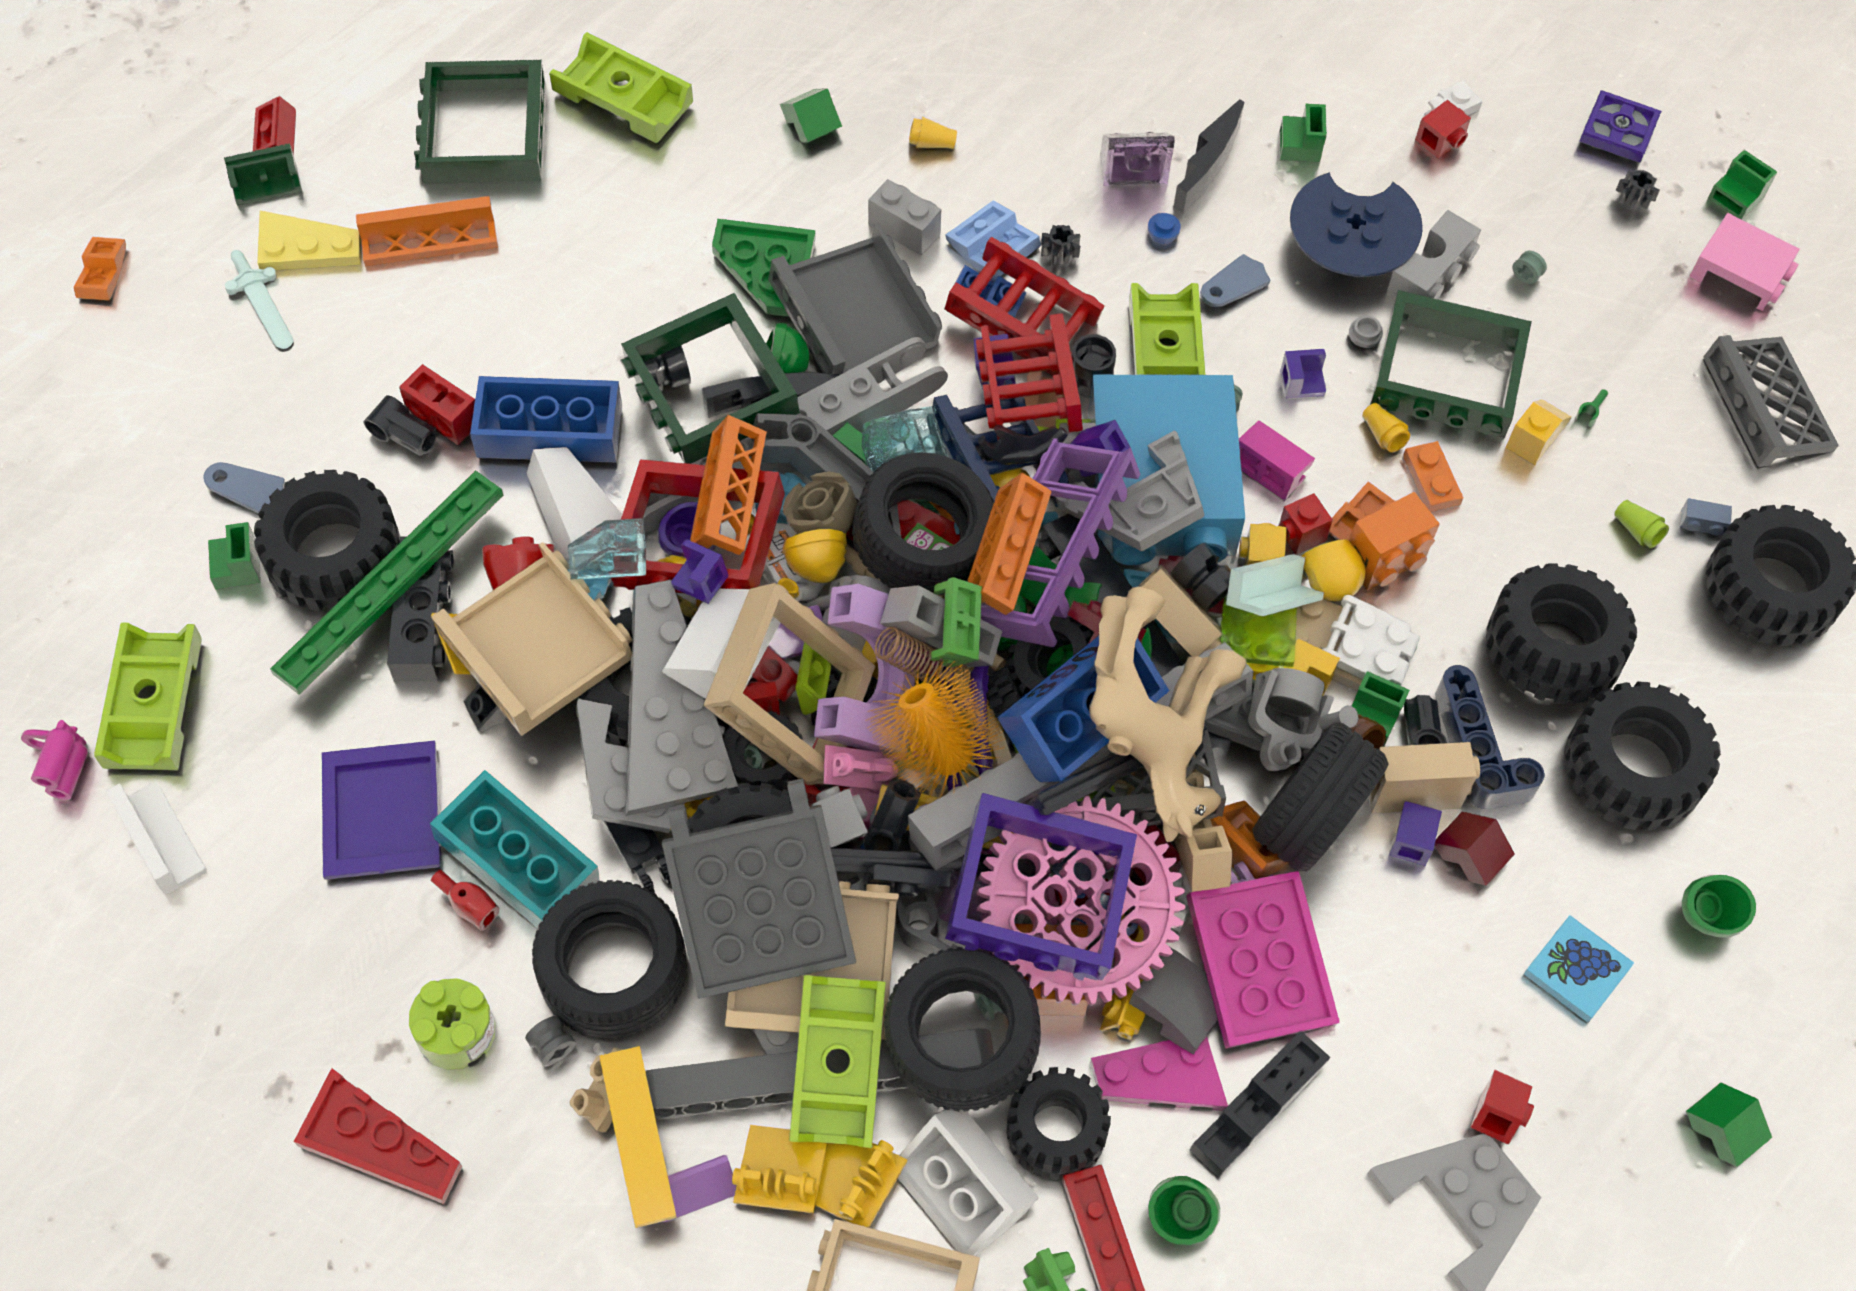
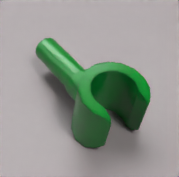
M1602 389L1592 402H1585L1580 405L1576 420L1579 419L1581 414L1587 413L1592 417L1588 426H1594L1599 415V406L1608 396V391Z

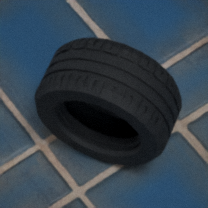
M912 452L899 455L881 464L868 478L854 513L852 523L853 544L863 565L868 567L867 570L883 584L890 588L919 585L934 593V586L948 581L949 578L954 577L968 581L994 500L981 479L964 464L952 458L927 452ZM907 499H923L940 505L953 517L959 528L960 540L955 545L942 550H924L908 544L893 529L888 519V510L894 504Z
M1332 723L1273 798L1252 829L1257 842L1263 846L1266 845V849L1273 854H1278V858L1285 863L1288 862L1289 866L1296 871L1307 872L1319 861L1366 801L1389 765L1386 755L1378 748L1374 749L1372 743L1368 740H1363V737L1356 731L1351 732L1352 729L1344 723Z
M607 880L606 882L588 883V886H579V889H573L569 895L565 894L561 900H557L554 903V907L551 906L548 913L542 918L543 922H540L535 933L532 964L545 1003L553 1015L558 1016L565 1026H570L571 1030L579 1031L582 1035L588 1034L589 1037L597 1036L600 1039L605 1037L608 1039H614V1037L623 1038L626 1035L627 1037L632 1036L634 1032L640 1033L643 1029L647 1030L651 1027L652 1023L656 1024L659 1022V1019L663 1018L666 1012L673 1008L672 1005L676 1003L677 997L682 992L681 987H684V978H686L687 973L686 951L678 920L662 898L657 897V894L653 891L650 892L648 888H641V885L632 884V882L626 881L623 883L621 880ZM610 926H624L639 932L651 943L653 958L646 973L634 985L616 993H596L580 987L568 975V964L573 950L589 933Z
M957 947L954 950L953 948H947L945 951L942 949L937 951V954H928L929 957H923L919 963L911 965L912 968L907 969L904 973L905 975L898 979V984H895L893 993L890 994L889 1002H887L886 1006L887 1010L884 1016L885 1038L895 1070H897L904 1084L909 1086V1089L916 1093L920 1099L924 1098L925 1102L932 1103L938 1108L941 1106L945 1110L953 1109V1111L959 1112V1110L967 1112L973 1109V1111H978L979 1108L986 1109L990 1105H997L999 1101L1003 1102L1007 1099V1096L1013 1095L1016 1089L1019 1090L1022 1083L1028 1079V1074H1031L1039 1055L1041 1043L1039 1009L1028 981L1008 961L997 958L995 955H992V952H984L983 949L974 951L965 950L963 947ZM968 991L985 995L999 1005L1009 1024L1006 1039L996 1054L980 1065L965 1068L943 1065L928 1055L919 1042L918 1033L922 1018L932 1004L951 993Z

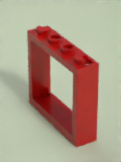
M640 459L606 563L607 570L615 587H625L628 590H634L636 586L672 580L684 565L630 558L650 494L699 497L705 465ZM732 468L740 481L747 478L748 473L745 469ZM759 470L753 502L759 503L742 565L740 570L726 568L729 576L720 589H751L759 587L785 495L779 472ZM735 491L726 494L727 500L740 501ZM675 589V592H676V593H683V592H681V591Z

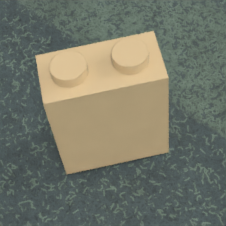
M1162 565L1158 566L1137 586L1154 590L1163 596L1165 604L1156 616V619L1192 657L1199 656L1204 651L1214 649L1221 644L1219 638L1222 635L1221 628Z
M1470 742L1380 747L1379 750L1386 755L1389 765L1369 795L1371 813L1401 812L1405 802L1437 810L1460 809L1467 795L1471 794L1473 783L1480 776L1479 759L1477 756H1473Z

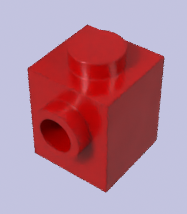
M1447 99L1421 119L1415 141L1439 159L1452 148L1457 149L1466 141L1468 137L1467 129L1471 118Z
M1315 493L1284 506L1278 526L1286 527V542L1295 555H1298L1326 542L1333 519Z
M1494 1070L1481 1093L1470 1128L1509 1145L1519 1126L1526 1127L1532 1115L1534 1105L1528 1103L1533 1086Z

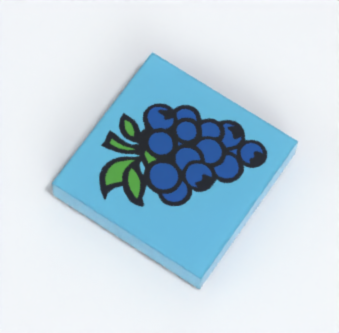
M1569 915L1526 969L1524 975L1589 1023L1633 966L1634 962Z

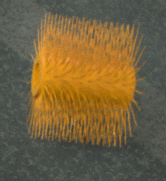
M937 671L928 683L927 672L924 682L919 684L917 673L915 686H911L907 678L911 688L907 689L905 687L906 690H904L905 693L903 695L893 694L900 697V699L873 701L880 703L899 701L898 703H886L890 705L878 708L898 706L890 710L878 711L883 712L879 715L888 714V716L877 719L879 721L874 724L885 722L881 724V727L885 724H891L884 727L885 729L878 733H883L879 738L886 735L888 736L887 738L891 739L895 736L889 741H891L892 745L896 743L895 745L900 747L896 748L897 750L887 756V758L897 754L895 757L900 756L897 760L901 759V762L905 761L904 763L907 764L902 768H907L904 772L916 769L912 771L911 775L914 777L909 781H912L915 777L917 778L911 784L916 781L919 783L922 779L924 780L925 776L928 777L929 774L934 772L926 780L928 782L936 774L935 779L921 794L932 783L934 787L940 774L942 777L937 785L945 775V787L948 776L953 775L954 787L956 773L959 772L964 779L961 770L964 768L969 770L967 768L969 764L987 767L971 762L972 759H992L973 758V756L992 757L980 754L994 750L981 753L973 752L995 748H985L993 745H985L983 743L989 742V739L998 736V734L984 738L988 736V733H985L983 729L990 728L991 726H986L991 724V722L989 721L987 724H984L989 719L983 722L978 721L981 716L986 714H980L984 710L977 712L982 707L975 710L971 709L981 699L973 702L976 698H971L976 694L964 697L968 692L966 689L972 684L962 688H958L960 686L957 685L954 689L946 691L950 686L961 682L957 680L961 674L957 675V678L949 686H946L949 681L954 679L953 677L950 680L948 679L953 672L949 675L946 674L937 684V680L943 673L939 677L936 676L932 684L929 683ZM946 678L948 679L947 682H946V680H945V682H944L943 684H941L940 686H938L944 679H946ZM961 692L963 693L962 695L960 694L959 696H954L955 694ZM889 716H894L889 720L882 721L883 719ZM997 725L996 727H994V728H992V729H990V730H987V731L991 732L993 729H995V728H997V727H999V726ZM987 739L984 742L977 744L979 740ZM902 763L900 766L896 767L895 770H896L897 768L901 767V766H904V765H903L904 763ZM923 767H926L924 771L919 773V769L921 770ZM923 772H926L925 776L919 778Z

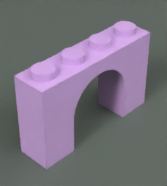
M861 584L832 587L828 625L859 634L869 642L875 653L877 638L887 628L881 625L880 621L889 594ZM890 629V630H887V631L881 636V638H880V640H879V642H878V644H877V653H878V648H879V644H880L881 640L883 639V637H884L888 632L891 631V629ZM892 632L891 634H889L883 641L880 650L881 656H883L882 653L885 643L896 632ZM897 635L894 636L888 643L885 649V655H887L888 649L891 643L894 641V639L897 638ZM902 643L898 646V649L896 650L894 657L897 655L899 649L902 646ZM907 644L904 646L901 654L899 655L898 660L901 658L903 652L905 651ZM911 647L908 649L905 657L903 658V662L906 660L907 655L911 650ZM915 650L912 652L911 657L907 661V665L910 663L912 656L915 654ZM918 654L916 655V658H915V660L913 661L911 668L914 666V664H915V662H916V660H917ZM876 656L879 671L878 683L869 701L865 703L845 696L818 699L814 737L861 750L883 752V755L894 748L888 749L891 745L886 746L891 741L882 744L887 740L881 741L886 735L879 738L883 733H878L882 730L873 732L878 728L882 729L891 724H885L881 727L879 725L885 722L874 723L879 721L877 719L888 716V714L879 715L883 712L878 711L890 710L898 706L878 708L890 705L886 703H898L899 701H885V703L873 701L900 699V697L893 694L903 695L905 693L904 690H906L905 687L907 689L911 688L907 678L911 686H914L915 677ZM889 716L883 719L882 721L889 720L894 716Z

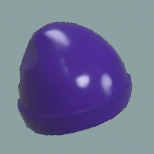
M698 502L679 504L668 511L661 519L657 530V539L661 549L667 555L685 557L681 544L685 539L690 540ZM712 545L709 549L713 551L716 546Z

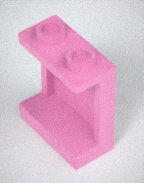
M1727 213L1700 254L1689 277L1702 282L1708 271L1761 297V301L1756 309L1763 312L1768 302L1770 301L1775 304L1783 292L1785 286L1780 284L1781 281L1784 279L1789 282L1799 264L1794 262V259L1800 249Z

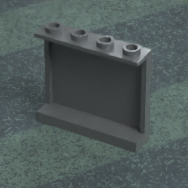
M880 224L874 225L872 238L792 265L788 264L784 256L771 260L768 280L796 329L806 341L808 349L822 373L843 374L913 337L922 338L926 344V350L937 346L942 330L941 319L936 312L931 310L923 289L914 282L908 264L900 259L895 251L892 238L884 233Z

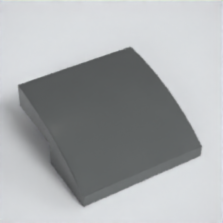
M1171 948L1173 951L1172 955L1160 957L1164 964L1163 968L1160 970L1151 969L1153 978L1149 981L1143 980L1140 983L1141 987L1134 991L1129 1004L1162 1023L1163 1026L1159 1034L1194 1055L1218 1021L1206 973L1184 955Z

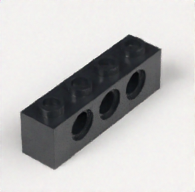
M400 536L399 543H401L407 536ZM448 550L422 575L430 574L429 577L419 578L393 603L387 666L393 681H438L439 667L445 666V649L441 645V639L431 614L439 612L444 608L445 603H450L451 584L450 581H447V572H452L454 568L452 550ZM421 606H428L424 610H417ZM421 637H424V638H425V639H424L423 641H421V642H418V643H414V642H413L414 640H416V639H418V638H421Z

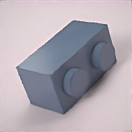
M1688 498L1681 509L1680 528L1723 536L1731 524L1732 506Z

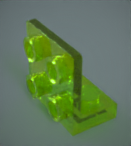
M1224 597L1220 622L1222 635L1219 637L1221 644L1226 643L1234 652L1245 658L1246 663L1294 666L1297 607L1260 616L1226 605L1227 597Z

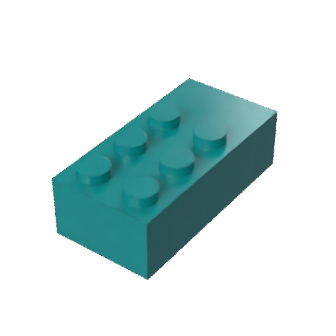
M486 770L476 777L430 823L434 839L537 929L540 922H543L542 918L548 913L551 906L554 907V903L557 900H561L562 896L565 894L569 895L570 891L579 889V886H588V883L600 881L598 865Z

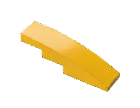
M640 1046L600 1055L635 1228L677 1218Z

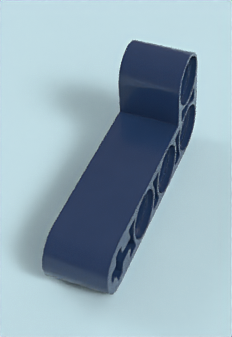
M1462 665L1450 666L1445 670L1435 692L1449 742H1470L1471 749L1479 751L1483 755V757L1477 756L1480 763V776L1473 783L1471 794L1467 795L1468 800L1472 805L1480 809H1493L1529 802L1535 796L1544 780L1545 773L1542 765L1531 758L1503 761L1474 673L1468 667ZM1460 717H1465L1472 723H1466ZM1517 777L1526 779L1529 784L1521 783ZM1481 783L1489 784L1494 790L1484 788Z

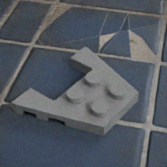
M1175 430L1147 445L1149 455L1162 469L1128 487L1127 498L1124 502L1111 499L1108 507L1113 517L1112 528L1110 530L1099 529L1140 551H1144L1204 517L1203 507L1184 451L1182 450L1178 433ZM1083 481L1076 484L1077 486L1088 487ZM1055 497L1057 505L1061 510L1081 520L1089 502Z
M578 699L576 714L579 721L580 741L585 761V774L592 819L669 833L671 827L667 814L669 812L668 809L684 805L685 803L625 816L628 783L626 781L629 765V748L605 742L612 705ZM719 726L721 735H723L725 727Z
M1484 1133L1376 1165L1367 1173L1390 1203L1424 1180L1478 1246V1250L1448 1273L1449 1277L1461 1291H1485L1542 1198L1493 1138Z

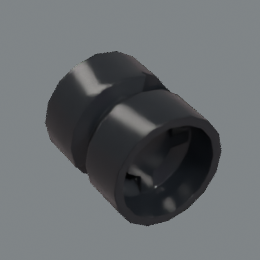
M1098 334L1082 336L1074 343L1071 357L1078 393L1080 396L1090 398L1093 375H1114L1116 348L1112 341Z
M682 345L644 362L661 392L665 385L676 388L691 384L689 367Z
M1206 542L1201 543L1189 552L1170 573L1183 589L1191 588L1193 590L1191 598L1204 612L1213 608L1227 596L1231 569L1227 565L1220 566L1218 564L1219 556Z

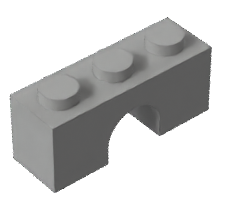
M1447 210L1430 229L1423 251L1434 258H1426L1415 252L1405 264L1393 270L1387 291L1394 296H1397L1398 290L1438 299L1447 280L1453 282L1462 269L1461 264L1465 260L1470 262L1480 248L1477 240L1481 229Z
M919 585L891 588L880 624L887 628L891 626L896 627L936 650L943 648L945 599ZM980 619L979 660L963 665L967 667L992 666L1002 630Z

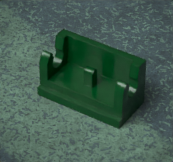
M290 143L224 157L230 187L233 188L237 206L303 192Z

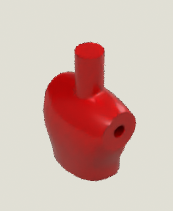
M441 869L432 876L431 882L448 896L454 912L461 918L474 924L480 931L485 930L498 916L500 908L480 886L471 882L456 883Z

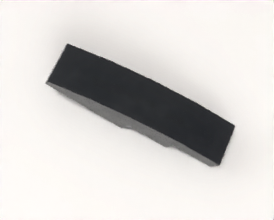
M1241 99L1199 134L1196 153L1187 162L1185 179L1176 188L1173 207L1184 214L1205 192L1228 157L1241 123L1245 103Z
M810 372L785 373L795 389L797 397L841 375ZM761 376L736 379L702 388L703 404L708 418L745 408L772 395Z
M1300 1031L1251 1079L1248 1086L1222 1111L1219 1118L1192 1144L1189 1150L1220 1178L1298 1096L1331 1057Z

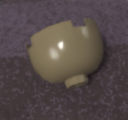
M830 471L816 473L810 476L812 482L804 487L798 483L785 498L783 513L787 518L788 524L797 534L817 529H833L847 533L852 527L857 501L852 487L840 473Z

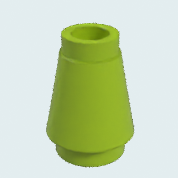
M1628 499L1624 500L1615 510L1614 516L1619 519L1641 546L1647 545L1649 548H1654L1665 538L1669 531V526L1665 523L1664 517L1632 503Z

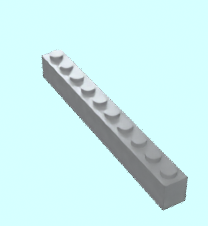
M1223 643L1214 649L1204 651L1199 657H1208L1210 652L1216 649H1232L1226 643ZM1247 664L1240 679L1216 690L1208 704L1205 720L1252 694L1253 670ZM1185 665L1173 668L1162 677L1170 691L1156 703L1169 707L1174 687L1183 673ZM1107 743L1067 778L1116 754L1108 749ZM1017 753L1011 760L994 769L986 770L978 778L968 782L967 785L953 788L945 796L930 804L920 806L914 813L908 815L910 839L932 867L938 870L965 854L975 807L982 793L1033 806L1037 793L1059 782H1039L1036 780L1020 753ZM987 826L983 844L999 836L1003 830Z

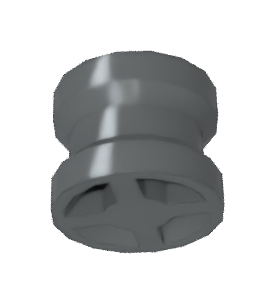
M551 1016L537 1023L525 1037L529 1046L536 1048L539 1052L538 1060L542 1066H550L559 1062L570 1054L576 1046L573 1037L565 1034L563 1031L564 1024L558 1016Z

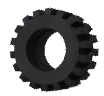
M1053 615L1049 625L1057 640L1055 647L1020 640L1017 641L1016 645H1010L1009 653L1014 655V657L1008 660V668L1014 671L1010 675L1013 682L1019 685L1018 689L1026 695L1048 677V661L1058 648L1072 644L1074 656L1089 644L1094 631L1069 615L1066 618Z
M1049 1067L1047 1075H1043L1041 1070L1033 1073L1032 1080L1023 1082L1019 1091L1013 1094L1008 1111L1006 1133L1007 1139L1011 1140L1010 1149L1013 1155L1019 1154V1163L1024 1168L1029 1164L1033 1166V1174L1041 1177L1043 1171L1050 1173L1049 1180H1058L1060 1174L1067 1175L1078 1170L1091 1168L1092 1162H1097L1102 1154L1111 1125V1116H1108L1110 1107L1107 1099H1101L1102 1089L1098 1084L1091 1087L1089 1085L1091 1078L1084 1073L1081 1078L1075 1077V1069L1066 1068L1065 1074L1058 1073V1067ZM1047 1107H1063L1076 1115L1081 1123L1082 1130L1076 1137L1070 1140H1052L1038 1130L1034 1117Z

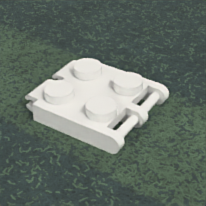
M1344 595L1341 601L1343 609L1338 621L1332 623L1330 628L1332 632L1327 647L1322 648V650L1340 658L1337 665L1338 668L1362 680L1368 671L1393 683L1402 685L1410 665L1409 661L1413 657L1420 636L1410 631L1411 624L1358 598ZM1351 610L1353 611L1348 625H1346L1344 623L1346 621L1349 611ZM1340 636L1342 637V640L1336 652L1334 651V647Z

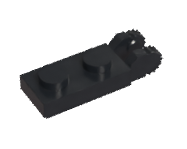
M603 821L631 875L635 874L642 888L645 887L650 892H655L653 881L645 871V868L655 863L663 880L668 885L671 884L664 851L653 830Z

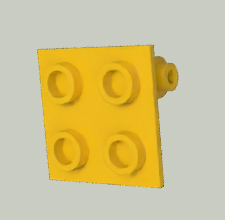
M750 1125L741 1168H735L733 1171L732 1183L737 1185L733 1203L814 1213L828 1143L789 1141L790 1129Z
M880 1140L878 1145L872 1143V1148L828 1143L815 1206L847 1222L870 1228L908 1160L893 1153L894 1147L883 1140Z

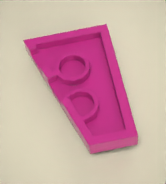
M1207 1037L1194 1055L1172 1041L1167 1040L1092 1057L1090 1060L1095 1083L1103 1091L1102 1100L1107 1099L1113 1102L1147 1105L1150 1102L1175 1104V1107L1191 1108V1106L1209 1107L1215 1111H1223L1228 1106Z

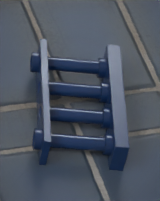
M1011 379L1005 380L1003 385H1010L1013 382ZM947 394L934 397L930 422L948 457L972 470L986 485L994 501L1000 487L995 486L990 477L991 475L1031 465L1037 471L1040 460L1030 463L1004 465L996 460L986 462L985 459L980 458L976 450L981 448L978 438L984 435L988 442L995 443L998 441L995 430L972 435L967 433L962 423L986 418V408H990L992 405L985 406L984 403L958 409L953 407ZM1024 397L1000 400L1001 409L1026 406ZM1034 420L1010 423L1011 426L1006 427L1017 434L1028 436L1040 432ZM1063 471L1058 482L1069 484L1068 476ZM1050 496L1055 507H1058L1055 496Z

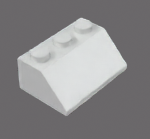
M719 589L709 604L702 601L662 672L706 699L749 589ZM774 617L771 619L746 686L780 625V622Z
M950 1109L935 1114L899 1155L908 1161L898 1179L952 1246L961 1253L973 1256L978 1255L1011 1228L1039 1199L972 1117L963 1110L958 1112Z

